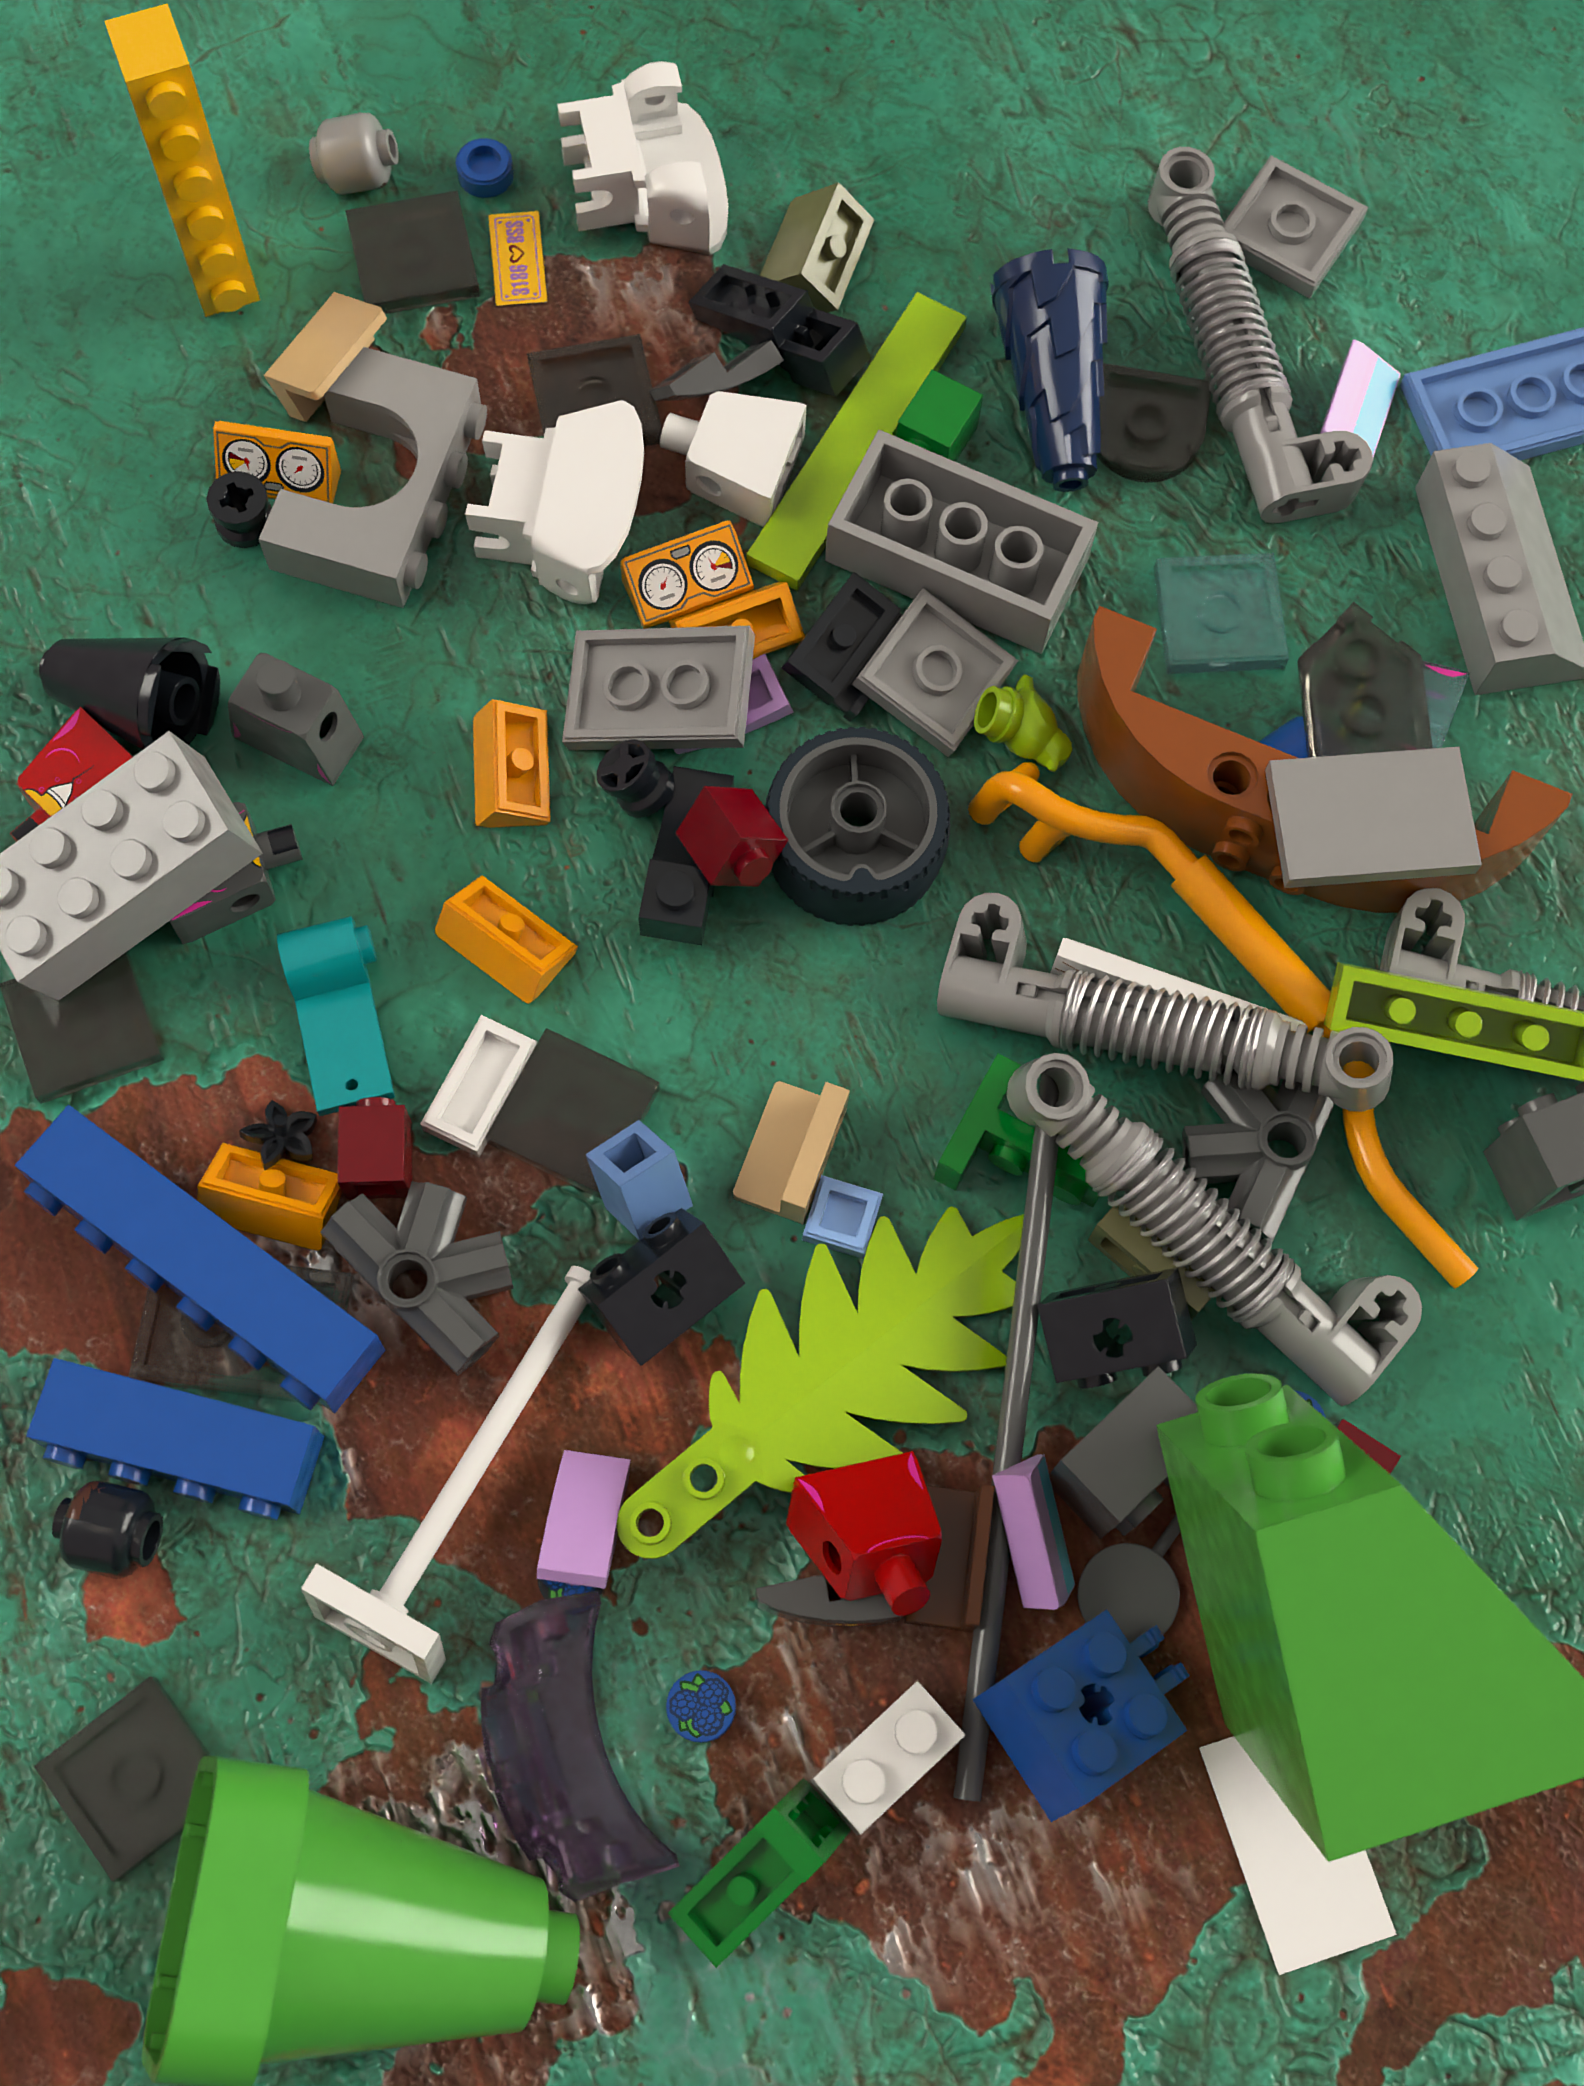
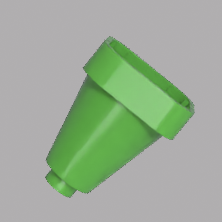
M202 1756L195 1774L187 1806L153 1977L144 2030L142 2064L153 2083L179 2086H253L259 2067L264 2064L521 2032L527 2026L536 2002L564 2005L571 1994L580 1948L578 1916L575 1913L549 1910L548 1891L542 1878L310 1790L309 1773L305 1768L218 1756Z

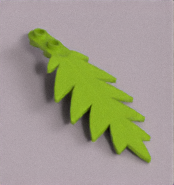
M953 1206L947 1208L927 1241L920 1258L917 1273H915L890 1219L886 1216L879 1217L869 1240L862 1264L858 1288V1313L827 1245L818 1244L815 1247L803 1291L799 1323V1356L771 1292L768 1289L760 1290L749 1319L743 1346L740 1370V1403L724 1373L715 1371L711 1376L709 1387V1413L712 1428L623 1503L617 1519V1531L623 1545L631 1553L646 1559L662 1558L678 1548L755 1482L775 1490L792 1493L795 1477L803 1476L804 1474L788 1461L814 1467L835 1469L902 1454L900 1450L848 1414L903 1424L936 1425L964 1422L967 1419L966 1410L905 1367L926 1371L969 1372L1001 1368L1006 1365L1007 1356L955 1318L986 1315L1013 1307L1016 1281L1005 1274L1003 1270L1020 1251L1024 1214L998 1222L972 1236L958 1209ZM701 1466L712 1467L717 1473L716 1485L706 1492H700L692 1485V1475ZM649 1510L660 1512L664 1520L661 1532L652 1537L644 1536L638 1527L641 1515Z

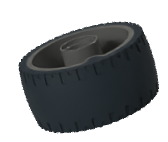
M866 727L839 728L836 731L830 730L823 735L815 736L812 740H807L802 746L797 747L795 752L791 753L786 761L782 763L766 798L765 808L788 838L787 844L773 864L771 871L774 878L790 900H794L798 907L803 908L807 913H812L816 918L824 919V921L836 922L839 925L847 924V926H865V924L873 925L876 922L887 921L889 918L893 919L902 912L903 914L908 908L914 906L918 899L920 900L924 896L943 864L950 835V809L945 785L940 778L939 772L935 770L933 763L929 762L924 753H920L919 749L916 746L910 745L909 741L902 740L899 736L891 735L887 731L882 732L875 728L866 729ZM860 817L871 823L866 826L857 827L846 823L844 818Z

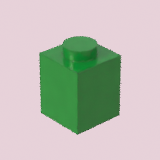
M931 369L898 420L896 437L956 462L978 428L983 395Z

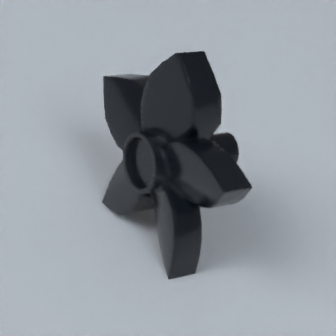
M271 1100L265 1109L266 1124H252L239 1130L240 1137L244 1140L263 1144L261 1148V1162L264 1170L276 1164L284 1152L287 1156L297 1161L313 1160L312 1147L308 1136L315 1128L317 1114L299 1111L292 1113L288 1117L284 1108Z

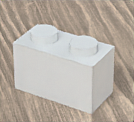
M917 1681L810 1782L856 1835H861L948 1753L965 1734Z

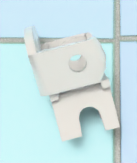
M661 61L639 67L625 79L621 80L620 83L612 86V96L557 104L561 127L582 125L583 134L561 138L564 166L584 163L585 169L572 170L575 193L590 192L592 201L575 204L579 231L634 222L636 232H647L650 243L710 256L721 249L727 234L728 199L725 179L712 135L702 118L688 104L677 102V93L682 92V85L675 63Z
M620 400L558 417L556 427L546 428L544 438L484 430L482 443L486 457L499 459L498 465H492L490 477L493 489L489 506L467 504L465 515L469 530L499 535V539L476 536L474 543L476 557L532 565V576L538 578L539 585H543L555 595L578 604L596 603L601 588L603 570L616 558L629 533L638 501L645 453L642 425L635 408L627 402Z

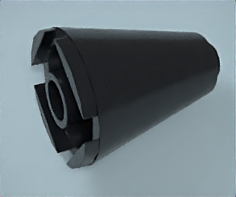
M190 638L60 639L44 653L40 661L39 674L43 688L49 697L74 711L82 707L101 727L141 750L168 731L188 745L193 741L197 733L207 736L213 725L219 704L218 667L208 665L205 653L212 652L207 645Z

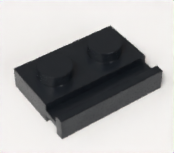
M853 572L781 669L828 706L832 703L844 713L843 717L851 722L869 700V697L853 686L852 683L901 618L902 614L899 613L901 608L857 573Z

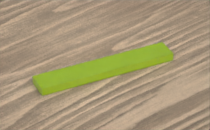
M916 292L747 552L746 563L748 566L779 582H787L789 587L798 591L826 547L828 523L878 429L896 436L898 420L931 369L938 372L965 330L967 316Z

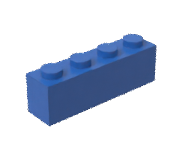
M53 1358L26 1435L27 1438L46 1448L43 1459L80 1470H83L86 1459L111 1465L108 1476L145 1487L148 1486L151 1476L176 1482L173 1489L174 1494L204 1503L212 1504L216 1493L241 1499L238 1507L239 1511L274 1521L278 1520L281 1510L300 1515L325 1437L314 1425Z

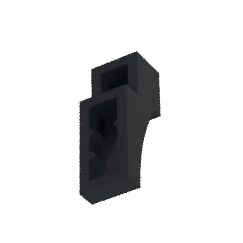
M725 264L716 271L688 302L696 320L725 331L750 346L772 340L784 360L778 365L790 374L794 383L834 397L842 391L871 358L857 322L814 309L807 290Z
M674 766L672 772L675 780L673 794L665 805L655 850L649 862L638 917L640 936L702 946L710 901L714 895L715 885H710L676 835V831L704 786L734 788V776Z

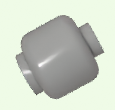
M360 112L325 119L318 127L316 137H312L309 143L311 164L318 181L321 184L327 183L339 195H348L385 187L390 179L391 165H396L399 161L398 146L393 132L390 129L383 130L379 121L371 113Z

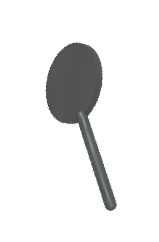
M1177 1515L1173 1517L1152 1549L1133 1543L1116 1544L1099 1551L1089 1560L1081 1573L1077 1589L1079 1609L1086 1623L1107 1609L1129 1642L1157 1625L1162 1634L1170 1628L1177 1615L1180 1593L1176 1576L1163 1556L1180 1533Z

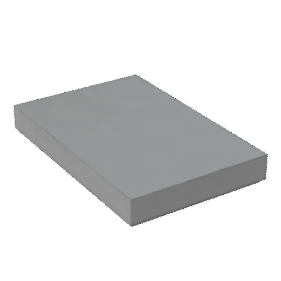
M748 625L576 631L562 739L563 744L568 750H610L625 740L636 739L643 741L649 749L744 748L755 634L752 628Z
M1459 747L1270 760L1265 769L1284 888L1476 874L1482 866Z

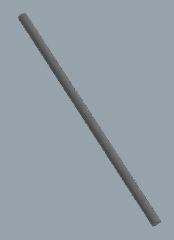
M1041 1074L1038 1096L1047 1105L1055 1107L1059 1099L1058 1086L1051 1077ZM1038 1126L1034 1128L992 1475L1022 1461L1039 1318L1037 1305L1041 1301L1059 1145L1055 1142L1059 1134L1057 1133L1049 1137ZM992 1477L991 1486H994L993 1477ZM995 1488L980 1625L973 1631L961 1729L965 1736L960 1740L953 1795L957 1799L981 1802L990 1726L972 1699L995 1685L1010 1562V1549Z

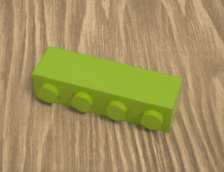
M1337 962L1324 1025L1329 1030L1341 1032L1352 1027H1367L1379 1032L1388 1042L1584 1082V1011Z

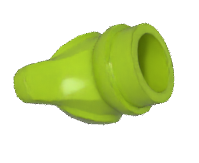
M1024 674L1018 680L1015 688L991 686L981 695L974 715V726L978 733L986 735L991 742H1004L1013 754L1025 759L1035 760L1038 764L1052 772H1055L1067 762L1072 752V742L1058 728L1052 708L1034 690L1032 677Z

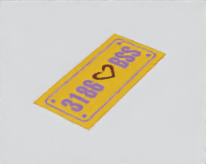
M539 211L488 215L496 306L547 302Z

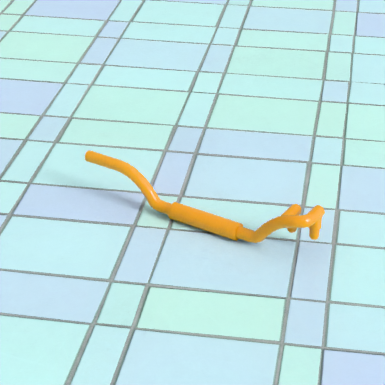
M1023 762L1012 771H1001L986 781L969 803L968 811L971 818L982 825L993 823L998 815L1012 804L1038 819L1019 844L1022 856L1031 862L1043 860L1070 835L1107 844L1145 848L1175 879L1170 885L1172 889L1288 1016L1306 1023L1308 1026L1307 1033L1311 1030L1314 1032L1315 1027L1324 1029L1323 1037H1330L1333 1030H1329L1324 1025L1330 990L1206 855L1198 859L1176 833L1161 821L1144 815H1120L1100 812L1066 800L1037 782L1040 771L1037 765L1032 762ZM1352 1061L1342 1067L1343 1071L1353 1078H1365L1375 1072L1369 1064L1362 1061ZM1342 1108L1348 1148L1356 1170L1368 1192L1385 1214L1453 1289L1458 1288L1470 1279L1479 1268L1407 1190L1393 1171L1378 1136L1374 1108L1363 1112L1348 1111Z

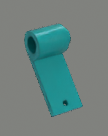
M353 916L277 934L280 959L289 989L295 1000L316 1109L319 1116L339 1112V1107L357 1106V1101L362 1098H395L366 965L377 962L369 926L356 927Z

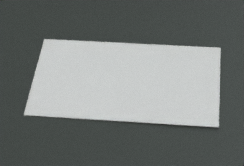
M1234 1736L1199 1748L1279 1975L1397 1935L1366 1850L1327 1862Z

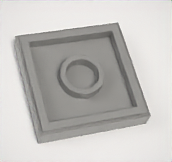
M1270 156L1225 220L1224 228L1238 240L1245 257V264L1310 299L1364 220L1368 207L1285 162Z
M922 588L852 685L949 757L973 726L976 706L983 692L991 686L1000 688L1018 660L930 592Z

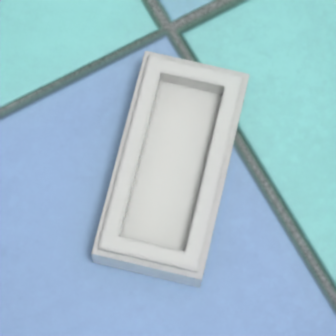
M481 1015L420 1123L422 1130L480 1157L538 1052V1042Z

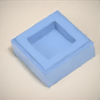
M821 1175L803 1232L802 1241L815 1245L822 1243L827 1245L828 1249L864 1259L883 1193Z

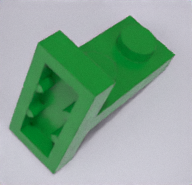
M997 1053L938 1162L934 1180L956 1191L979 1148L989 1153L988 1159L998 1168L1014 1175H1022L1023 1172L1029 1174L1034 1127L1000 1110L1007 1097L1008 1082L1014 1071L1020 1068V1064ZM1059 1146L1053 1196L1071 1205L1078 1206L1083 1202L1094 1207L1099 1195L1086 1182L1085 1169L1079 1165L1083 1156L1075 1160L1067 1154L1070 1146L1065 1148Z
M802 1778L668 1914L717 1968L802 1882L805 1883L828 1860L851 1832V1829L814 1788Z

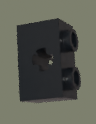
M682 1208L676 1213H666L652 1221L643 1231V1238L623 1254H613L598 1263L591 1271L590 1279L578 1288V1291L619 1348L640 1366L649 1361L746 1284L704 1222ZM657 1275L662 1282L659 1287H657L654 1281Z
M1178 1267L1050 1293L1037 1305L1056 1383L1077 1379L1080 1389L1093 1388L1116 1381L1118 1379L1116 1372L1139 1367H1141L1143 1376H1149L1158 1366L1165 1373H1170L1182 1368L1181 1359L1188 1358L1197 1346ZM1115 1318L1120 1320L1119 1328L1127 1324L1132 1332L1131 1337L1124 1344L1118 1343L1120 1335H1116L1112 1339L1106 1330Z

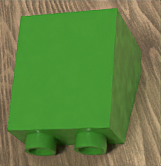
M1251 1373L1226 1377L1208 1384L1197 1393L1195 1401L1198 1412L1156 1425L1224 1724L1327 1862L1584 1778V1677L1394 1477L1289 1385L1282 1386L1278 1378L1267 1374Z

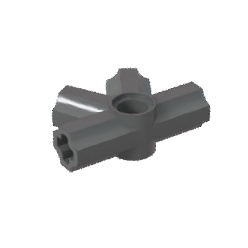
M1225 1066L1223 1072L1217 1074L1213 1082L1209 1080L1204 1084L1201 1094L1225 1124L1184 1126L1182 1132V1156L1185 1158L1184 1171L1188 1168H1196L1193 1180L1206 1178L1207 1184L1236 1182L1229 1197L1226 1211L1232 1208L1239 1209L1237 1221L1243 1218L1250 1219L1248 1231L1254 1228L1261 1229L1260 1240L1269 1238L1272 1239L1273 1244L1335 1103L1329 1097L1318 1095V1086H1313L1310 1093L1302 1092V1083L1299 1082L1296 1083L1294 1090L1285 1088V1079H1283L1277 1093L1270 1085L1260 1091L1251 1088L1247 1090L1246 1087L1241 1089L1238 1086V1075L1234 1069L1230 1083L1225 1085L1223 1082ZM1275 1140L1286 1141L1294 1146L1298 1156L1293 1158L1279 1157L1272 1152L1268 1143Z
M411 1182L397 1228L363 1193L355 1199L347 1201L330 1217L329 1222L320 1231L321 1235L385 1300L390 1310L400 1316L457 1376L472 1367L488 1352L492 1344L499 1338V1333L467 1300L514 1289L500 1231L454 1242L467 1198L447 1187L429 1182ZM417 1270L427 1275L426 1288L415 1298L404 1299L393 1294L394 1281L403 1272Z

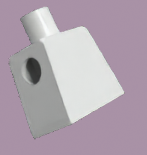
M717 391L710 395L700 422L669 413L663 425L660 447L687 455L685 460L686 487L691 493L764 527L782 499L805 438L806 405L792 401Z

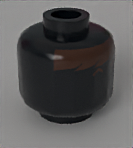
M90 1481L77 1491L73 1499L68 1497L63 1499L56 1510L52 1524L53 1537L60 1539L61 1557L68 1566L113 1579L128 1577L138 1567H147L158 1550L163 1533V1516L155 1512L154 1502L148 1493L105 1481Z

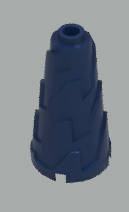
M1067 248L1069 263H1054L1052 249L1029 253L1003 265L993 274L994 285L990 283L992 302L998 317L1006 360H1011L1020 411H1025L1036 468L1041 472L1042 478L1047 483H1053V488L1060 492H1072L1083 489L1088 485V479L1093 477L1097 471V453H1101L1100 398L1104 397L1103 345L1108 343L1106 295L1108 275L1106 265L1097 255Z

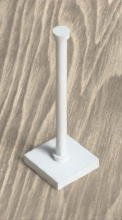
M571 1266L564 1278L568 1284L381 1590L372 1589L370 1593H367L317 1563L301 1587L315 1618L430 1684L433 1683L446 1661L440 1634L407 1616L408 1609L403 1605L587 1305L578 1288L590 1279V1271L579 1266Z

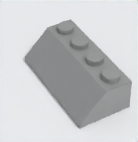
M1492 443L1434 451L1415 487V491L1474 694L1480 695L1584 679L1583 638L1530 466Z

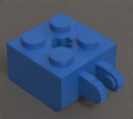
M1106 1609L972 1699L1051 1822L1084 1806L1188 1731L1164 1696L1165 1693L1190 1676L1183 1664L1180 1662L1176 1665H1169L1152 1678L1140 1658L1145 1657L1158 1648L1159 1643L1165 1639L1157 1625L1129 1642Z

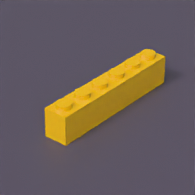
M168 3L104 21L205 317L220 312H233L244 305L260 301L190 64Z

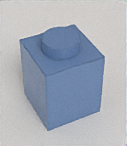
M637 1120L585 1154L605 1208L639 1241L643 1238L642 1234L645 1228L656 1218L666 1213H676L681 1208L686 1211L693 1206L675 1151L640 1120Z

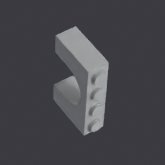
M363 347L324 394L331 422L386 437L405 446L417 459L412 477L391 498L366 507L340 506L280 489L259 537V542L270 570L404 608L411 589H419L424 581L428 566L426 551L432 537L438 539L444 531L448 516L446 501L451 489H459L463 483L468 464L466 451L471 439L478 440L483 433L487 418V406L481 404L477 378Z

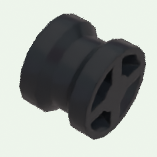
M235 471L222 475L210 486L206 498L208 509L214 518L218 534L224 542L234 547L249 548L259 545V537L272 509L265 486L257 477L247 472Z
M632 739L615 745L605 754L597 770V782L608 795L616 797L620 807L629 816L635 818L648 817L658 812L673 794L675 786L674 775L662 762L655 760L654 753L643 741Z

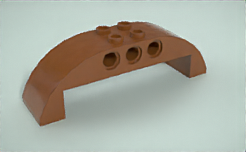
M1102 606L1098 607L1094 616L1077 673V696L1085 735L1097 763L1116 791L1140 815L1161 821L1174 831L1187 846L1211 856L1217 865L1231 871L1246 870L1268 879L1270 884L1281 892L1291 895L1305 894L1339 907L1374 913H1398L1407 898L1414 892L1428 888H1440L1451 893L1458 901H1462L1482 893L1517 868L1531 854L1569 806L1572 793L1512 770L1475 821L1474 826L1482 866L1476 874L1284 888L1265 769L1270 760L1297 759V757L1135 693L1157 628Z

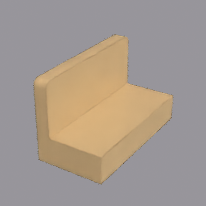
M334 292L264 374L265 379L290 417L307 422L325 400L324 394L363 347L368 348L375 340L373 335L387 319L381 307Z
M781 1081L776 1082L733 1189L734 1199L804 1225L821 1175L824 1172L847 1111L850 1090L825 1082L821 1095Z

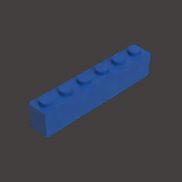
M69 1104L15 1164L16 1168L30 1182L23 1191L30 1199L54 1217L63 1208L77 1218L80 1223L73 1230L104 1255L112 1246L131 1259L124 1269L154 1293L164 1284L182 1299L175 1306L176 1309L198 1327L207 1332L215 1323L234 1337L227 1347L255 1370L259 1371L267 1362L283 1374L285 1379L280 1383L279 1387L311 1411L317 1402H320L335 1414L386 1351L377 1334Z

